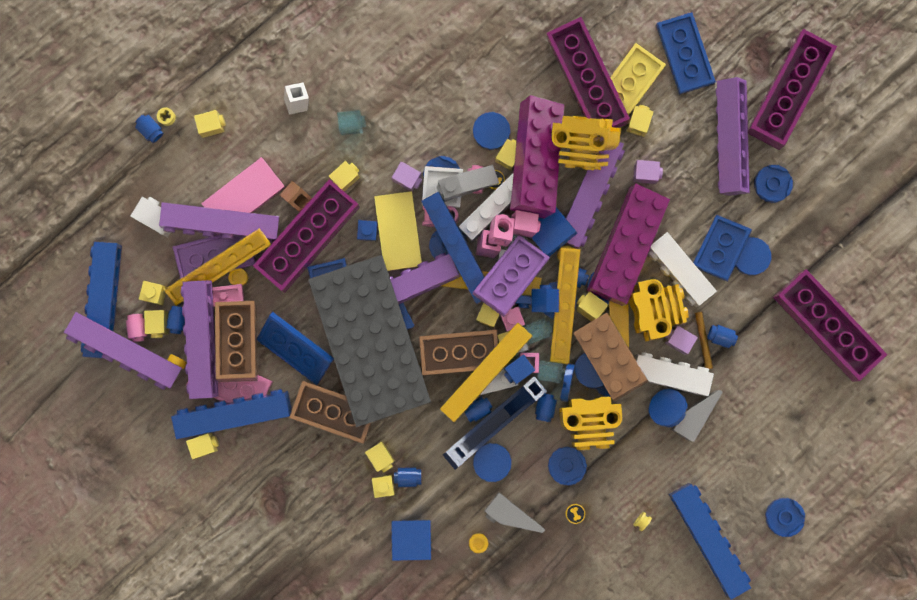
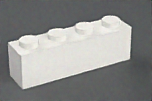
M513 174L458 226L471 243L478 238L483 230H486L491 225V221L496 215L502 214L511 205Z
M668 232L651 245L648 252L649 257L661 265L660 270L665 276L672 278L673 285L679 284V288H682L686 295L685 300L691 306H700L717 292Z
M644 352L641 355L635 356L649 383L705 397L709 396L714 374L709 373L708 368L698 366L697 369L690 368L688 363L679 362V364L671 363V359L660 357V360L654 359L652 354Z

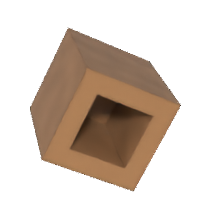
M293 181L280 194L282 198L299 212L312 199L310 195Z

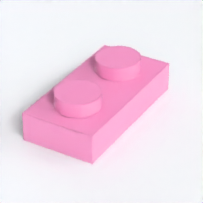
M242 284L212 287L213 307H215V302L244 301Z

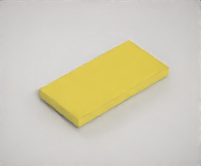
M637 43L634 44L610 77L628 116L666 66L665 63Z
M412 191L374 196L382 256L387 271L417 268V265L422 263Z

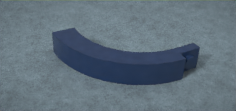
M534 376L443 454L444 458L456 470L500 430L547 392L546 389Z

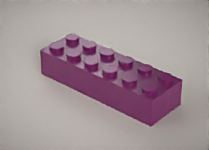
M582 17L548 32L547 40L583 116L588 119H613L612 127L620 128L629 124L630 118Z
M802 29L793 42L750 123L748 134L778 150L783 148L837 46Z
M532 95L520 103L511 211L518 210L535 213L544 219L555 213L559 174L558 161L560 159L559 151H561V147H557L552 142L553 123H562L564 104Z
M329 179L256 261L253 267L282 292L286 293L360 208L359 204Z
M636 183L629 187L587 288L588 292L590 291L601 298L621 306L627 305L670 201L669 198Z
M807 269L800 271L773 297L852 382L862 380L888 355Z

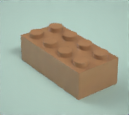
M255 301L215 302L216 380L219 383L258 381Z
M608 313L603 314L573 332L614 401L649 382Z
M497 330L419 336L422 375L474 372L498 345Z
M302 381L289 417L363 444L367 439L372 424L369 423L356 427L346 395L306 381Z

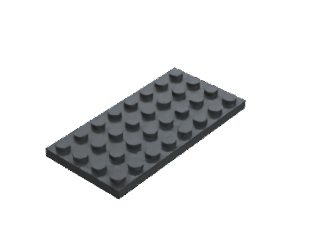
M379 255L308 279L356 427L431 403L383 256Z

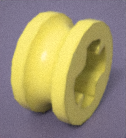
M161 108L157 113L158 121L164 126H170L176 120L175 113L169 108ZM166 113H168V115L171 117L170 119L167 118L166 121H164L162 115H166Z
M642 512L633 525L635 527L638 526L639 530L643 531L652 518L650 516L647 517L646 513Z

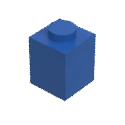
M540 285V289H532V312H559V289H551V285Z
M523 354L504 368L506 371L504 376L510 384L514 382L516 385L534 372L535 369Z

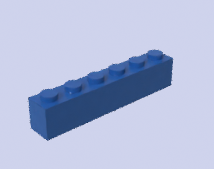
M437 192L421 202L477 304L481 300L473 295V291L485 276L440 192Z
M94 242V246L90 250L92 265L89 266L88 270L90 284L87 285L86 290L88 303L85 305V315H87L88 319L114 332L122 245L118 243ZM81 343L82 357L102 358L103 353L97 350L93 353L85 349V344Z
M282 389L270 391V395L263 396V393L251 395L252 398L250 399L238 397L234 398L231 403H226L223 400L215 402L214 406L207 407V404L196 406V410L189 411L188 408L177 410V414L171 416L175 437L180 439L289 417L292 412L288 391L282 392Z
M688 483L670 493L669 496L727 598L732 600L751 589L749 576L745 571H741L739 567L741 563L736 554L732 555L729 548L731 545L726 537L722 538L719 532L721 527L716 520H712L709 513H711V510L707 503H702L699 497L701 492L698 487Z

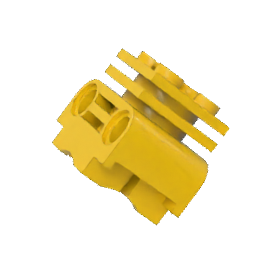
M563 116L562 123H553L552 142L557 147L570 148V151H559V155L569 156V158L559 159L558 163L565 164L566 168L582 167L585 170H601V166H608V162L598 161V159L609 158V154H601L599 151L614 150L618 147L621 128L612 127L613 119Z
M651 279L638 282V285L634 286V293L629 298V306L634 314L633 325L635 334L643 333L645 342L663 338L670 334L673 326L687 322L686 319L689 318L688 310L683 306L684 292L682 288H679V284L663 288L660 281ZM648 287L653 289L654 295L648 292ZM657 324L662 328L661 333L656 330Z
M600 397L593 400L570 399L568 401V408H559L561 426L566 430L577 431V434H571L572 439H578V442H571L572 446L576 447L577 450H590V446L595 445L598 449L610 448V444H615L614 440H607V437L614 436V432H606V429L616 428L621 424L622 407L621 404H611V397ZM609 413L614 416L612 423H608L606 419ZM571 415L576 420L573 426H569L567 423V419Z

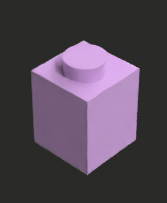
M637 160L634 165L633 182L656 184L659 179H662L663 174L660 162Z
M400 162L392 176L393 182L412 192L414 188H419L423 180L421 179V172L403 162Z
M676 326L669 335L665 336L667 338L665 344L687 355L698 337Z

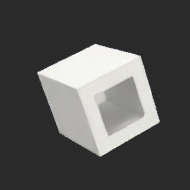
M304 83L285 86L284 101L289 115L308 110L309 97Z

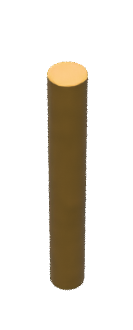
M697 312L695 313L705 368L712 369L713 365L703 313Z

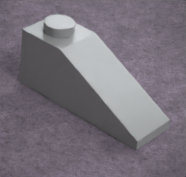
M491 165L440 179L438 184L443 199L446 202L499 184L494 166Z
M715 390L709 396L686 409L685 418L678 425L673 426L671 431L690 442H694L723 392Z
M500 492L496 494L484 510L487 513L485 517L493 523L497 521L503 525L540 533L545 531L541 525Z

